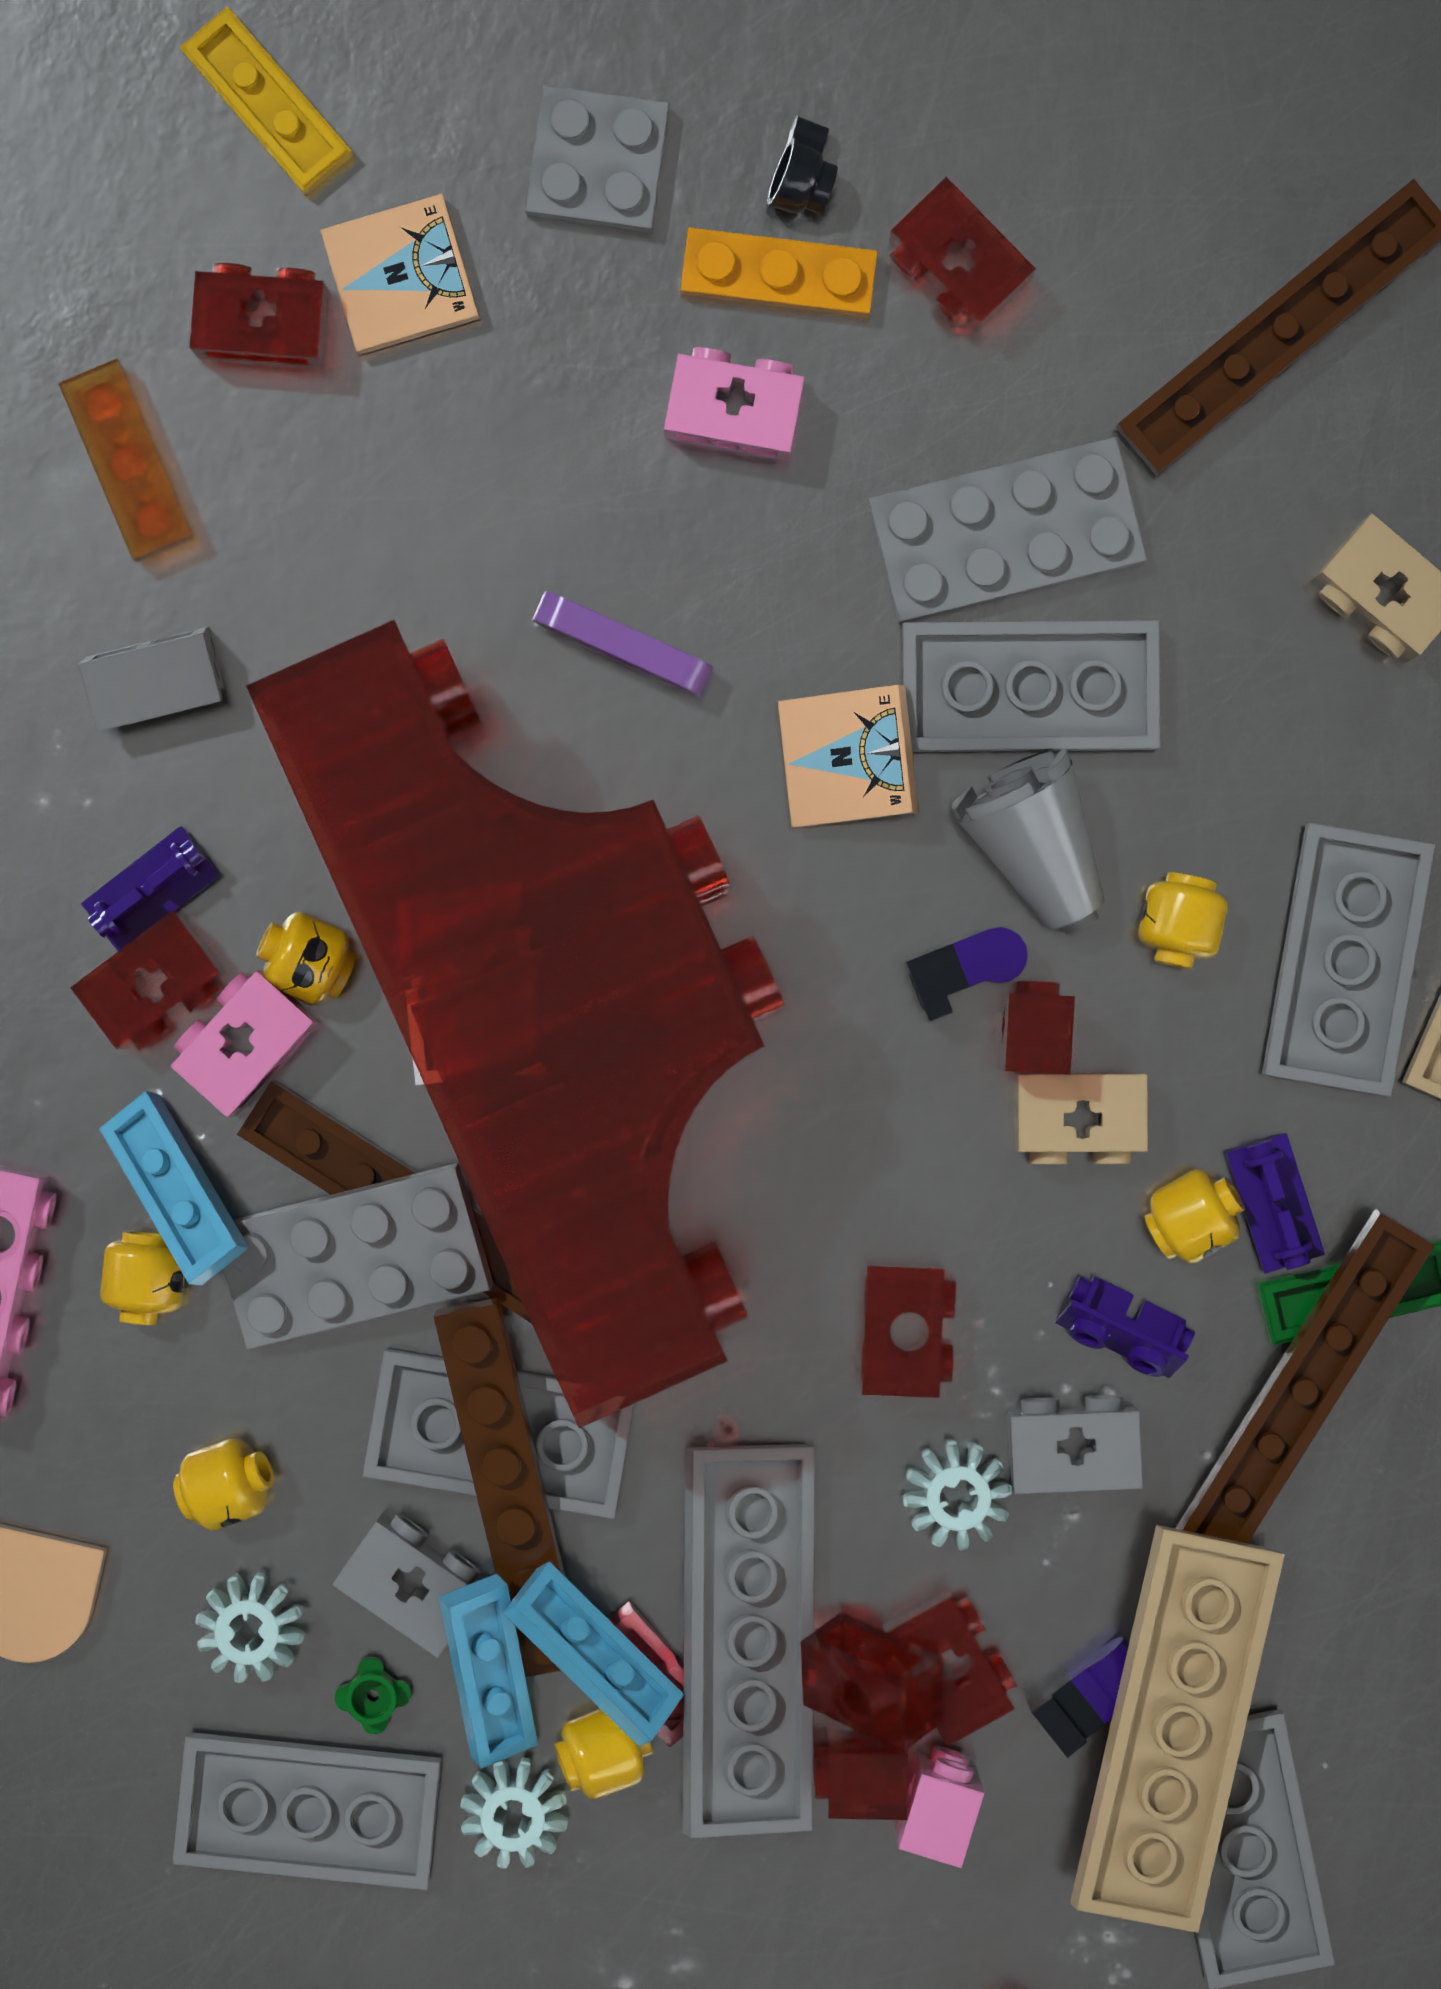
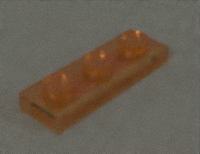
M116 358L58 383L132 560L135 562L141 561L195 538L121 362Z

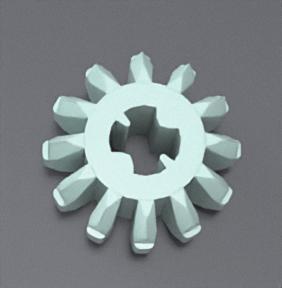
M952 1439L947 1440L945 1443L948 1459L940 1463L930 1448L922 1451L921 1455L927 1466L931 1469L929 1474L915 1468L908 1469L906 1473L907 1480L914 1485L924 1488V1490L904 1494L903 1503L905 1507L910 1508L926 1507L916 1514L911 1521L916 1531L924 1530L935 1521L937 1522L931 1537L933 1545L941 1547L945 1543L949 1531L954 1530L958 1549L967 1550L970 1543L967 1533L968 1529L975 1527L980 1538L986 1542L993 1538L990 1527L983 1520L986 1515L997 1521L1005 1522L1009 1516L1008 1511L1001 1505L991 1502V1499L1005 1498L1011 1495L1012 1487L1008 1482L988 1483L999 1475L1003 1469V1465L998 1458L989 1460L978 1469L977 1467L983 1456V1447L978 1443H973L968 1449L965 1460H960L957 1442ZM960 1480L968 1481L969 1484L966 1485V1488L971 1496L974 1495L970 1503L959 1501L954 1510L945 1507L948 1505L945 1494H941L944 1486L955 1488Z
M257 1573L254 1576L250 1592H248L244 1580L239 1574L231 1576L227 1580L229 1595L222 1590L213 1588L207 1594L206 1599L215 1611H201L196 1616L195 1622L197 1625L214 1631L205 1635L197 1642L198 1649L200 1651H209L218 1647L221 1653L214 1659L211 1668L218 1673L224 1669L229 1661L236 1663L234 1681L238 1683L245 1682L249 1675L251 1664H253L257 1676L263 1682L270 1680L273 1676L271 1660L280 1666L288 1668L295 1657L285 1644H301L305 1638L304 1631L297 1627L286 1625L302 1616L304 1613L302 1605L293 1604L282 1608L279 1603L287 1596L290 1588L285 1583H282L274 1590L271 1596L266 1594L267 1576L264 1573ZM242 1614L244 1621H247L252 1614L258 1617L263 1623L258 1630L263 1640L258 1641L256 1634L249 1641L241 1637L238 1632L242 1628L243 1622L238 1615Z
M523 1757L521 1759L517 1775L510 1774L505 1760L494 1763L493 1769L496 1782L487 1774L478 1771L472 1778V1784L479 1794H465L461 1800L460 1807L466 1812L475 1814V1816L469 1817L462 1823V1833L469 1836L484 1833L476 1844L474 1852L479 1857H483L493 1846L499 1848L497 1866L500 1868L508 1867L512 1852L518 1851L524 1867L533 1866L535 1863L533 1845L544 1853L552 1854L556 1850L557 1842L550 1832H564L567 1829L568 1818L561 1813L554 1812V1810L561 1808L567 1803L566 1792L556 1790L545 1793L544 1791L551 1785L554 1779V1773L550 1769H546L535 1780L529 1778L532 1761L529 1758ZM510 1800H517L523 1803L522 1814L532 1818L528 1821L525 1816H522L519 1825H511L506 1823L507 1812L504 1810H507Z

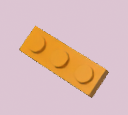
M688 227L680 294L869 318L878 250Z

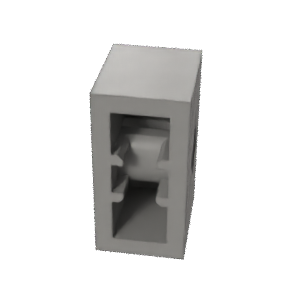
M1122 1395L1086 1396L1085 1407L1060 1408L1059 1398H1027L1021 1400V1410H1006L1009 1479L1014 1494L1143 1489L1140 1411L1134 1405H1124ZM1077 1427L1084 1438L1090 1439L1091 1445L1079 1447L1078 1457L1070 1458L1063 1447L1057 1446V1441L1068 1439L1069 1429Z
M381 1514L332 1585L438 1658L448 1644L439 1596L479 1581L477 1577L481 1571L469 1560L454 1551L449 1550L444 1557L424 1543L428 1534L405 1516L397 1514L391 1520L384 1514ZM415 1566L421 1568L426 1573L422 1584L429 1591L417 1587L412 1593L406 1592L401 1587L405 1577L398 1571V1568L406 1573H410Z

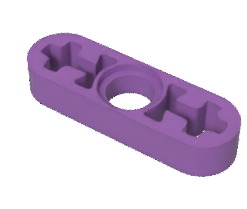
M549 591L544 592L532 618V621L558 635L695 696H701L713 669V666L699 658Z

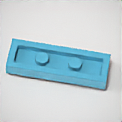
M145 1091L99 1128L189 1284L202 1286L249 1249L159 1094Z
M550 1561L536 1568L503 1612L522 1633L638 1746L653 1740L685 1695Z
M494 1574L439 1596L471 1758L482 1769L538 1746L516 1626L503 1614L511 1602L508 1585L498 1574Z

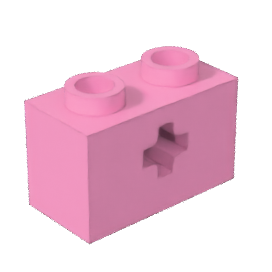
M694 347L692 356L678 353L664 426L665 439L790 462L804 387V376L793 375V365L770 359H756L755 367L730 363L731 354L705 347ZM732 388L743 389L745 401L754 403L753 406H741L739 415L727 414L726 403L718 400V397H730Z
M255 971L250 978L243 972L239 973L217 997L216 1000L223 1008L207 1026L200 1019L197 1020L173 1047L180 1053V1056L170 1067L227 1118L236 1116L320 1023L294 998L284 994L272 985L263 975V971ZM250 1025L254 1031L250 1034L248 1040L254 1046L251 1053L248 1051H237L232 1054L228 1048L232 1045L234 1039L228 1033L231 1026L234 1028H246Z
M934 1746L931 1754L916 1749L894 1820L898 1848L900 1850L962 1868L985 1794L977 1768L968 1766L969 1756L941 1746Z

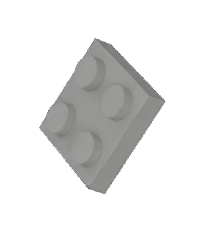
M543 85L525 210L526 215L652 233L670 110L669 102Z

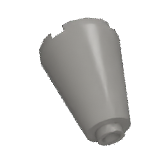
M1061 749L1056 758L1052 750H1047L1014 762L989 775L991 784L986 788V792L977 797L971 786L952 803L951 809L957 821L1048 929L1062 928L1065 934H1071L1086 928L1099 918L1096 910L1104 903L1105 898L1073 762L1066 749Z

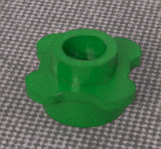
M367 1657L361 1660L358 1664V1674L349 1684L339 1686L335 1692L336 1706L341 1711H348L356 1721L362 1723L364 1731L369 1734L384 1732L388 1726V1718L395 1709L407 1705L411 1698L409 1684L404 1680H395L384 1671L383 1662L376 1657ZM376 1690L379 1694V1699L377 1701H370L367 1698V1692Z

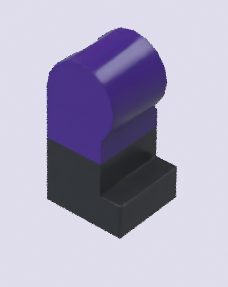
M998 927L988 929L904 962L925 1018L927 1022L953 1013L948 995L984 981L998 984L1010 982L1018 977L1026 967L1028 952L1026 944L1020 935L1011 929Z
M1122 1636L1106 1643L1027 1701L1031 1713L1067 1758L1088 1743L1086 1739L1112 1719L1129 1646L1127 1640Z

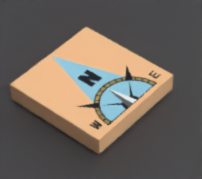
M442 193L320 230L358 355L480 319Z
M890 685L778 701L792 828L919 813L905 685Z

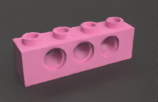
M0 1165V1216L8 1219L15 1230V1239L12 1246L7 1251L0 1250V1291L2 1296L0 1304V1416L8 1417L16 1390V1380L9 1379L8 1373L12 1355H21L27 1340L29 1317L21 1316L26 1291L34 1293L40 1279L43 1256L34 1252L39 1229L48 1230L51 1224L56 1204V1193L48 1191L51 1176Z

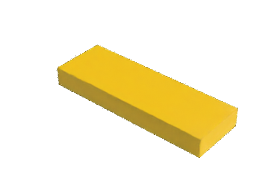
M228 6L179 47L186 58L305 196L353 156L351 149Z

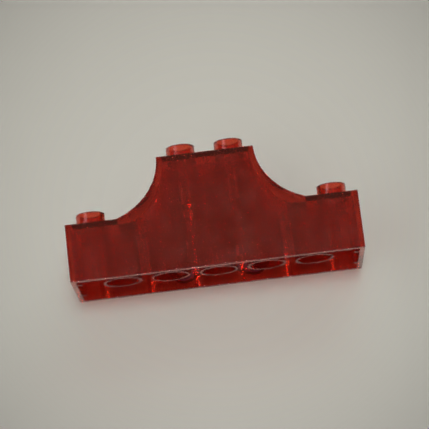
M395 620L246 685L578 1428L727 1362L724 1345L718 1332L749 1318L715 1241L684 1255L682 1254L668 1222L670 1177L679 1142L696 1106L709 1088L724 1073L764 1047L755 1024L781 1013V1010L785 1009V1004L753 935L721 949L702 907L729 895L727 888L731 886L700 816L697 814L666 828L654 800L630 808L609 812H574L538 805L495 785L474 770L457 754L450 739L482 723L444 638L442 637L411 651Z

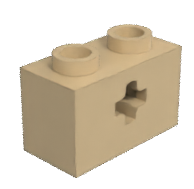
M1372 513L1361 521L1313 578L1315 582L1323 587L1319 597L1332 610L1344 618H1349L1352 613L1355 614L1372 629L1367 635L1370 641L1395 660L1401 654L1409 661L1420 656L1441 631V571ZM1391 579L1398 586L1393 593L1394 598L1398 602L1391 601L1383 606L1375 599L1380 593V588L1374 582L1381 585Z
M1014 1074V1150L1029 1152V1164H1068V1152H1093L1094 1164H1131L1132 1152H1148L1147 1074ZM1084 1100L1085 1110L1097 1113V1124L1086 1125L1084 1136L1077 1137L1075 1127L1064 1124V1113L1075 1112L1077 1101Z

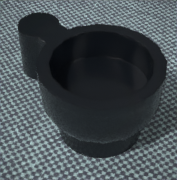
M799 116L795 118L789 133L787 146L780 158L770 186L767 199L768 206L790 213H799L804 209L817 214L822 212L833 189L838 171L837 165L824 161L822 156L829 128Z

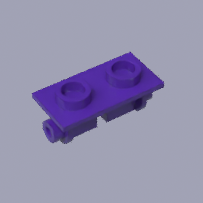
M179 826L84 900L81 905L90 915L88 920L101 937H107L119 954H121L221 875L186 830Z
M1287 1133L1225 1152L1237 1191L1245 1206L1244 1213L1264 1274L1285 1267L1286 1270L1298 1268L1311 1263L1310 1259L1325 1255Z
M1095 1275L1091 1280L1079 1276L1069 1295V1299H1072V1301L1055 1322L1070 1330L1069 1334L1074 1340L1090 1348L1102 1349L1105 1347L1126 1357L1127 1363L1133 1369L1153 1377L1163 1375L1170 1378L1188 1360L1189 1355L1185 1353L1193 1340L1195 1331L1185 1326L1186 1319L1145 1301L1136 1320L1126 1316L1134 1297L1133 1294Z

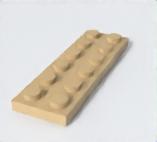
M1156 1525L1070 1904L1076 1910L1199 1933L1285 1556L1282 1552Z

